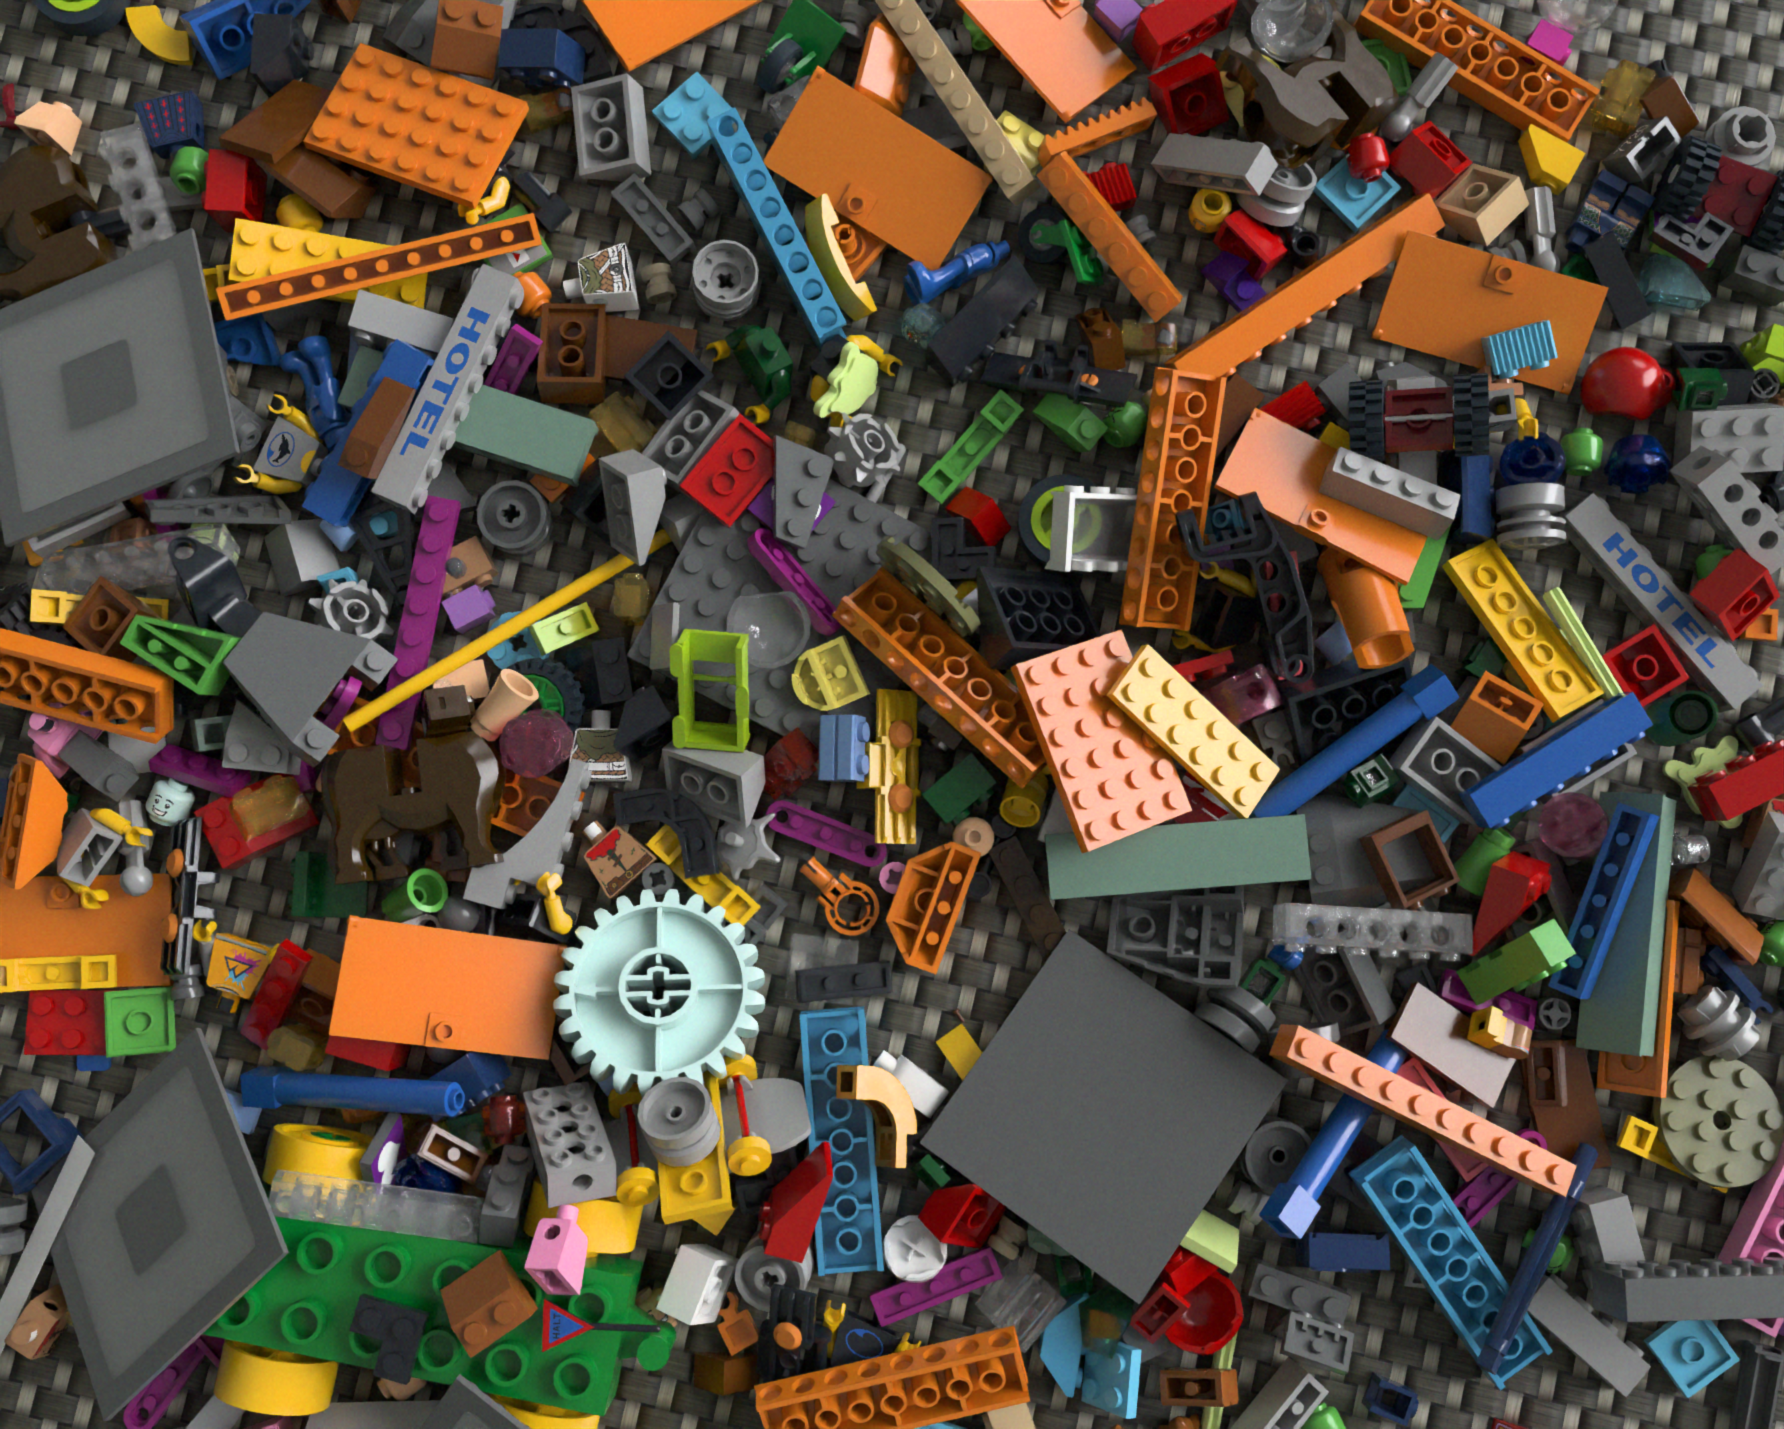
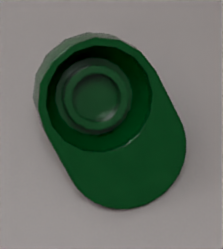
M1695 690L1679 692L1655 702L1647 709L1646 714L1653 725L1646 729L1645 732L1653 742L1667 747L1677 746L1699 738L1710 732L1717 724L1719 716L1717 704L1712 697L1704 692Z

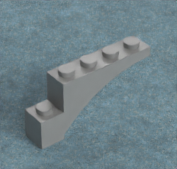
M572 759L565 780L554 801L528 834L503 854L504 862L484 865L481 868L472 867L463 899L498 909H506L508 904H513L518 886L514 885L515 879L536 884L538 879L546 872H549L550 876L553 873H557L562 878L564 864H560L564 851L568 852L571 847L574 834L569 831L572 821L579 819L583 802L579 801L582 789L586 790L588 788L592 771L588 770V763Z

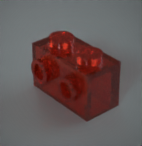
M798 727L780 739L764 756L766 783L763 789L774 800L784 793L790 797L803 785L800 779L804 782L818 770L814 765L819 761V750Z

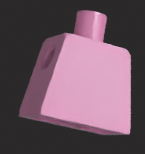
M560 1205L556 1218H543L539 1221L524 1269L549 1295H580L588 1238L576 1224L579 1209L572 1205Z

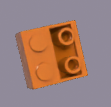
M1485 671L1450 727L1487 756L1504 765L1529 730L1544 703Z

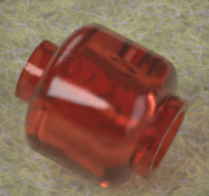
M517 1095L490 1097V1102L482 1107L483 1134L487 1137L495 1138V1144L514 1143L515 1136L525 1132L524 1103L517 1100Z

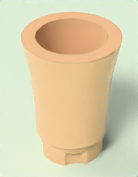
M503 669L491 691L470 720L472 724L470 726L471 729L487 741H495L527 707L539 698L537 689L520 673L511 669Z

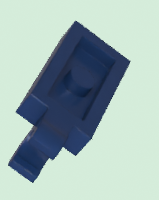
M1706 945L1705 954L1700 956L1702 960L1700 965L1709 975L1718 978L1724 985L1722 990L1734 991L1740 999L1739 1002H1743L1744 1007H1749L1754 1013L1760 1007L1764 1013L1771 1014L1773 1012L1772 1006L1760 998L1762 994L1718 945ZM1756 1017L1754 1024L1759 1025L1761 1021Z

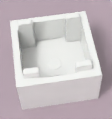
M708 1244L681 1245L680 1248L675 1250L677 1256L663 1292L657 1296L656 1300L659 1302L656 1309L688 1325L715 1322L739 1259Z

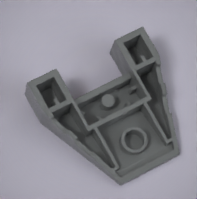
M263 612L222 664L247 698H250L260 711V715L265 722L269 723L278 735L283 746L314 768L325 757L340 735L314 718L313 714L345 673L362 681V685L372 692L381 683L398 658L372 639Z

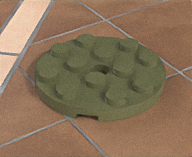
M885 536L877 545L876 555L881 559L879 564L891 575L895 573L911 593L926 604L941 620L946 621L959 636L972 635L981 623L971 606L955 596L958 591L915 551L901 541L895 546L893 544L895 540L892 536Z
M1716 1055L1688 1059V1061L1682 1063L1677 1068H1673L1668 1073L1666 1098L1656 1097L1654 1122L1655 1127H1658V1139L1660 1143H1664L1667 1151L1673 1158L1671 1160L1672 1163L1689 1178L1712 1187H1739L1760 1179L1776 1162L1784 1136L1781 1108L1768 1083L1747 1064L1737 1059L1728 1062L1723 1058H1718ZM1717 1111L1723 1116L1724 1122L1727 1123L1721 1130L1713 1122V1116Z

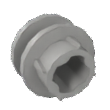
M1742 106L1732 108L1722 114L1706 131L1703 140L1720 146L1722 148L1720 152L1722 155L1756 168L1759 163L1768 158L1774 149L1776 135L1774 126L1768 118L1769 114L1765 115L1755 108Z
M1712 985L1703 986L1698 989V995L1691 994L1684 1000L1677 1013L1684 1021L1682 1032L1688 1039L1702 1037L1698 1048L1703 1055H1716L1718 1058H1723L1728 1062L1746 1054L1756 1044L1761 1033L1754 1025L1756 1015L1749 1007L1736 1009L1740 999L1734 991L1727 990L1722 992L1718 987L1714 988Z

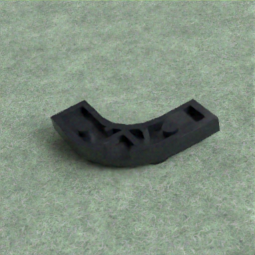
M536 3L515 9L514 18L510 20L508 29H559L586 49L584 84L613 76L600 36L584 16L565 9L563 5L554 3Z
M646 788L613 794L617 826L660 821L673 829L681 845L685 879L720 874L716 842L711 824L704 812L692 800L677 792L660 788Z

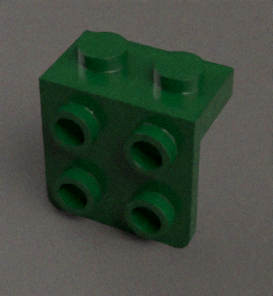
M296 851V857L292 859L290 866L291 876L294 877L293 890L290 891L288 896V907L292 910L291 916L348 918L349 915L364 918L367 915L369 881L335 885V875L327 861L328 853ZM365 855V860L370 868L371 860Z

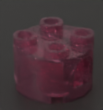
M1263 663L1208 689L1209 697L1214 707L1234 726L1284 703L1268 669L1265 668Z
M533 709L508 721L503 728L499 740L503 766L526 778H539L552 772L570 757L574 746L573 732L570 726L567 727L563 721L564 718L559 713L549 709Z
M1566 792L1554 796L1544 805L1538 820V830L1542 841L1551 851L1568 860H1585L1597 855L1610 825L1607 813L1593 798L1574 792Z

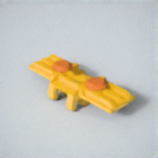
M876 690V743H865V754L869 755V775L864 777V782H857V789L875 790V843L916 844V798H921L922 791L919 790V747H922V740L917 738V693L915 691Z

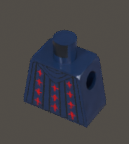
M192 90L134 103L148 142L161 159L170 158L172 164L175 154L183 147L204 149L203 103Z

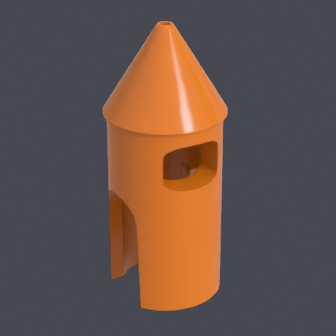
M1324 544L1317 561V569L1323 576L1332 606L1341 618L1358 667L1378 669L1393 665L1408 657L1414 651V647L1409 635L1410 629L1398 596V582Z

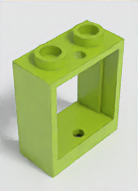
M1774 323L1763 331H1759L1748 341H1744L1739 350L1755 371L1760 368L1772 370L1777 374L1780 385L1784 386V326Z

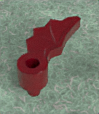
M9 83L3 86L1 94L3 98L2 104L7 117L6 121H0V127H8L10 131L20 130L15 124L17 116L14 113V84Z

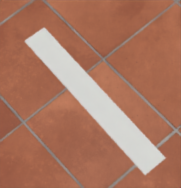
M79 1135L73 1144L0 1300V1355L5 1346L4 1340L20 1315L95 1155V1152Z

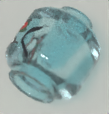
M919 303L914 307H909L904 312L901 326L902 334L918 348L927 350V344L947 325L946 318L929 304Z

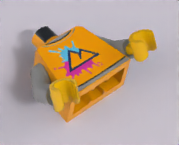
M199 919L193 926L192 936L198 941L203 971L207 977V985L222 991L216 1008L225 1012L236 1013L241 997L249 1000L256 998L280 944L277 943L271 948L230 933H216V936H214L213 932L217 928L216 922L211 921L205 929L201 924V919Z

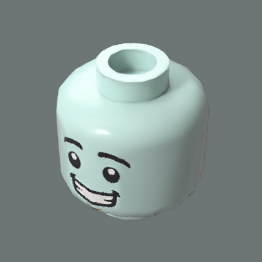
M173 778L157 781L153 785L145 804L146 810L150 814V819L160 825L170 827L178 820L186 819L195 800L193 791L188 788L189 784Z

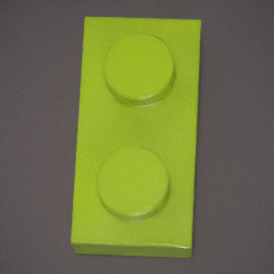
M587 602L528 627L541 656L599 631Z

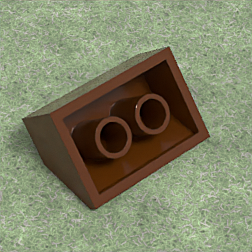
M303 141L275 164L259 159L256 161L257 165L329 218L361 219L378 188L368 180L369 175L356 167L351 168L343 161L307 149Z

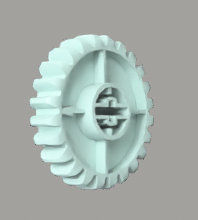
M651 889L642 890L640 905L633 906L625 895L618 897L616 903L618 913L614 916L605 909H597L594 912L598 928L595 931L587 926H579L576 929L575 934L582 948H565L561 956L570 970L561 971L554 976L556 987L565 995H561L554 1000L553 1009L559 1017L566 1019L559 1026V1033L562 1039L566 1042H576L571 1053L574 1060L578 1064L592 1061L590 1074L596 1082L606 1080L614 1072L613 1086L616 1093L625 1094L634 1082H638L642 1099L646 1092L657 1083L670 1078L687 1077L699 1081L704 1086L702 1073L707 1070L719 1079L727 1076L723 1057L726 1055L735 1060H742L745 1057V1046L738 1036L744 1038L757 1036L759 1026L757 1021L750 1015H756L765 1009L763 995L756 992L765 983L764 972L760 968L752 967L758 959V950L753 944H742L745 938L744 926L740 923H732L725 927L726 920L724 915L726 909L721 906H716L705 914L703 896L699 894H694L686 905H682L677 889H669L665 894L663 902H656ZM669 970L676 971L679 974L670 975ZM665 986L667 991H664V999L655 1000L653 995H657V987ZM638 1011H650L652 1017L644 1016Z

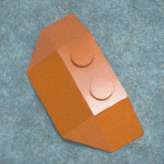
M878 13L877 18L869 26L854 89L897 117H900L904 104L909 97L908 88L911 76L916 69V61L884 13Z
M18 754L17 764L14 766L9 779L0 833V882L13 889L24 887L57 858L58 848L63 839L61 831L63 818L68 809L67 792L41 760L26 754Z
M950 841L907 860L885 919L906 964L937 974L981 852Z

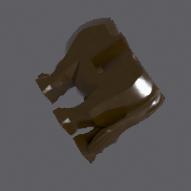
M1326 0L1315 5L1302 24L1306 32L1317 36L1322 43L1316 41L1313 45L1307 42L1299 29L1277 40L1268 57L1275 62L1289 66L1283 71L1265 59L1259 51L1252 49L1246 37L1228 44L1215 64L1218 71L1227 72L1225 77L1229 81L1240 84L1243 89V124L1249 142H1261L1267 145L1278 166L1290 171L1300 168L1311 160H1320L1333 140L1342 149L1354 137L1370 133L1382 123L1388 114L1397 108L1399 95L1389 74L1360 42L1355 27L1351 26L1343 18L1342 14L1337 11L1335 0Z
M41 145L20 148L0 166V235H4L6 245L16 258L15 270L0 273V303L4 300L21 301L119 259L114 243L88 221L69 229L67 219L70 215L84 210L97 212L100 209L91 195L82 167L71 162L69 156L63 150Z
M473 731L460 732L438 738L416 739L422 789H419V787L404 788L400 749L380 744L371 747L346 749L329 755L322 766L321 793L326 814L332 828L328 844L327 861L335 875V885L374 881L373 872L365 860V853L376 867V881L410 877L413 869L402 860L396 849V841L406 833L422 836L440 834L441 846L439 852L443 857L441 871L444 872L504 862L503 854L495 849L490 841L491 819L498 810L507 777L504 761L494 745Z

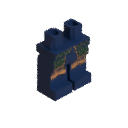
M1602 169L1591 181L1571 224L1565 232L1568 235L1565 248L1573 253L1580 254L1582 246L1609 231H1613L1623 251L1627 247L1645 212L1651 207L1656 197L1632 184L1623 192L1628 182Z

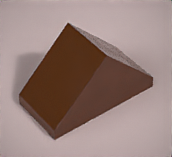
M695 1352L694 1387L722 1396L754 1389V1385H759L760 1375L756 1373L757 1353H737L731 1356L730 1352Z

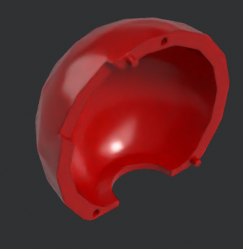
M1617 347L1598 355L1588 365L1580 383V398L1586 412L1597 416L1614 414L1627 417L1630 420L1643 421L1659 407L1665 394V376L1659 363L1644 350L1633 347Z
M1215 1271L1184 1295L1183 1298L1191 1305L1165 1332V1335L1173 1344L1192 1354L1204 1356L1213 1354L1223 1348L1235 1336L1244 1317L1240 1293L1232 1281Z

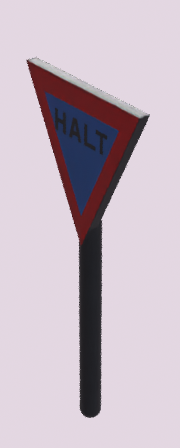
M544 1298L542 1352L588 1330L660 1332L661 1327L659 1325L588 1323Z

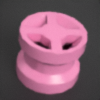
M891 862L882 868L879 881L886 892L895 894L905 868L904 864Z

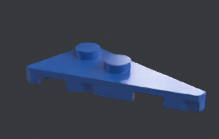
M262 313L214 323L217 342L227 353L228 361L281 367L279 363L281 353L271 326L265 321Z

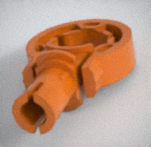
M812 856L807 862L816 872H813L806 864L799 871L833 903L831 905L820 894L816 897V900L824 907L825 915L830 925L839 933L849 936L867 932L875 924L879 915V901L874 891L867 884L858 880H850L841 872L838 877L849 887L846 889ZM856 886V887H860L861 889H860V890H857V889H853V887ZM834 887L840 892L837 896L831 892ZM867 891L873 900L872 915H869L870 905L867 904L863 917L858 921L849 922V926L860 925L859 928L847 929L835 923L837 918L839 922L846 925V921L837 912L838 903L844 896L855 893L862 896L865 902H868V898L862 892ZM830 910H834V917L831 916Z

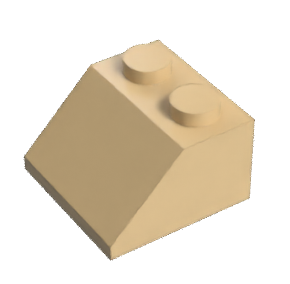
M1474 163L1434 202L1441 217L1464 239L1484 246H1488L1529 205L1519 176Z

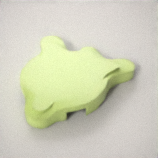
M847 342L842 348L838 365L827 378L830 384L829 390L814 405V414L822 418L834 411L851 414L859 409L876 390L878 376L876 360L860 353L858 345L853 342Z
M1724 736L1719 739L1713 749L1704 747L1694 748L1691 752L1692 765L1678 760H1669L1663 764V774L1680 785L1686 802L1696 814H1701L1687 787L1696 783L1694 777L1711 769L1717 771L1725 768L1723 763L1737 756L1738 741L1733 736ZM1743 813L1728 821L1716 820V822L1726 829L1736 828L1742 822Z

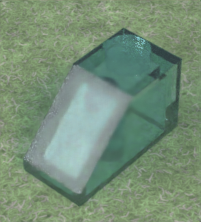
M1654 254L1641 266L1639 288L1646 302L1698 311L1710 302V293L1690 266L1684 261L1661 254Z

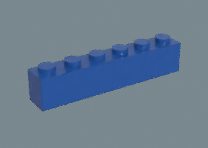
M395 339L394 343H390L386 347L382 356L384 361L378 371L373 372L367 381L368 389L363 398L357 400L351 410V415L353 416L348 425L338 432L335 439L337 444L332 453L323 459L320 465L321 473L317 480L312 482L305 491L304 497L306 499L302 507L333 526H347L373 480L340 467L337 464L349 434L383 378L386 376L416 389L402 424L403 427L435 362V359L402 340Z
M1633 692L1618 693L1458 795L1478 827L1492 828L1493 830L1499 829L1509 823V816L1518 810L1522 813L1536 806V799L1545 793L1548 796L1560 791L1564 787L1563 782L1570 777L1578 778L1591 770L1590 765L1597 760L1605 761L1618 753L1617 748L1622 744H1632L1645 736L1643 731L1651 727L1653 723Z
M1618 802L1567 935V940L1576 954L1564 960L1568 966L1552 975L1549 987L1578 999H1590L1660 816Z

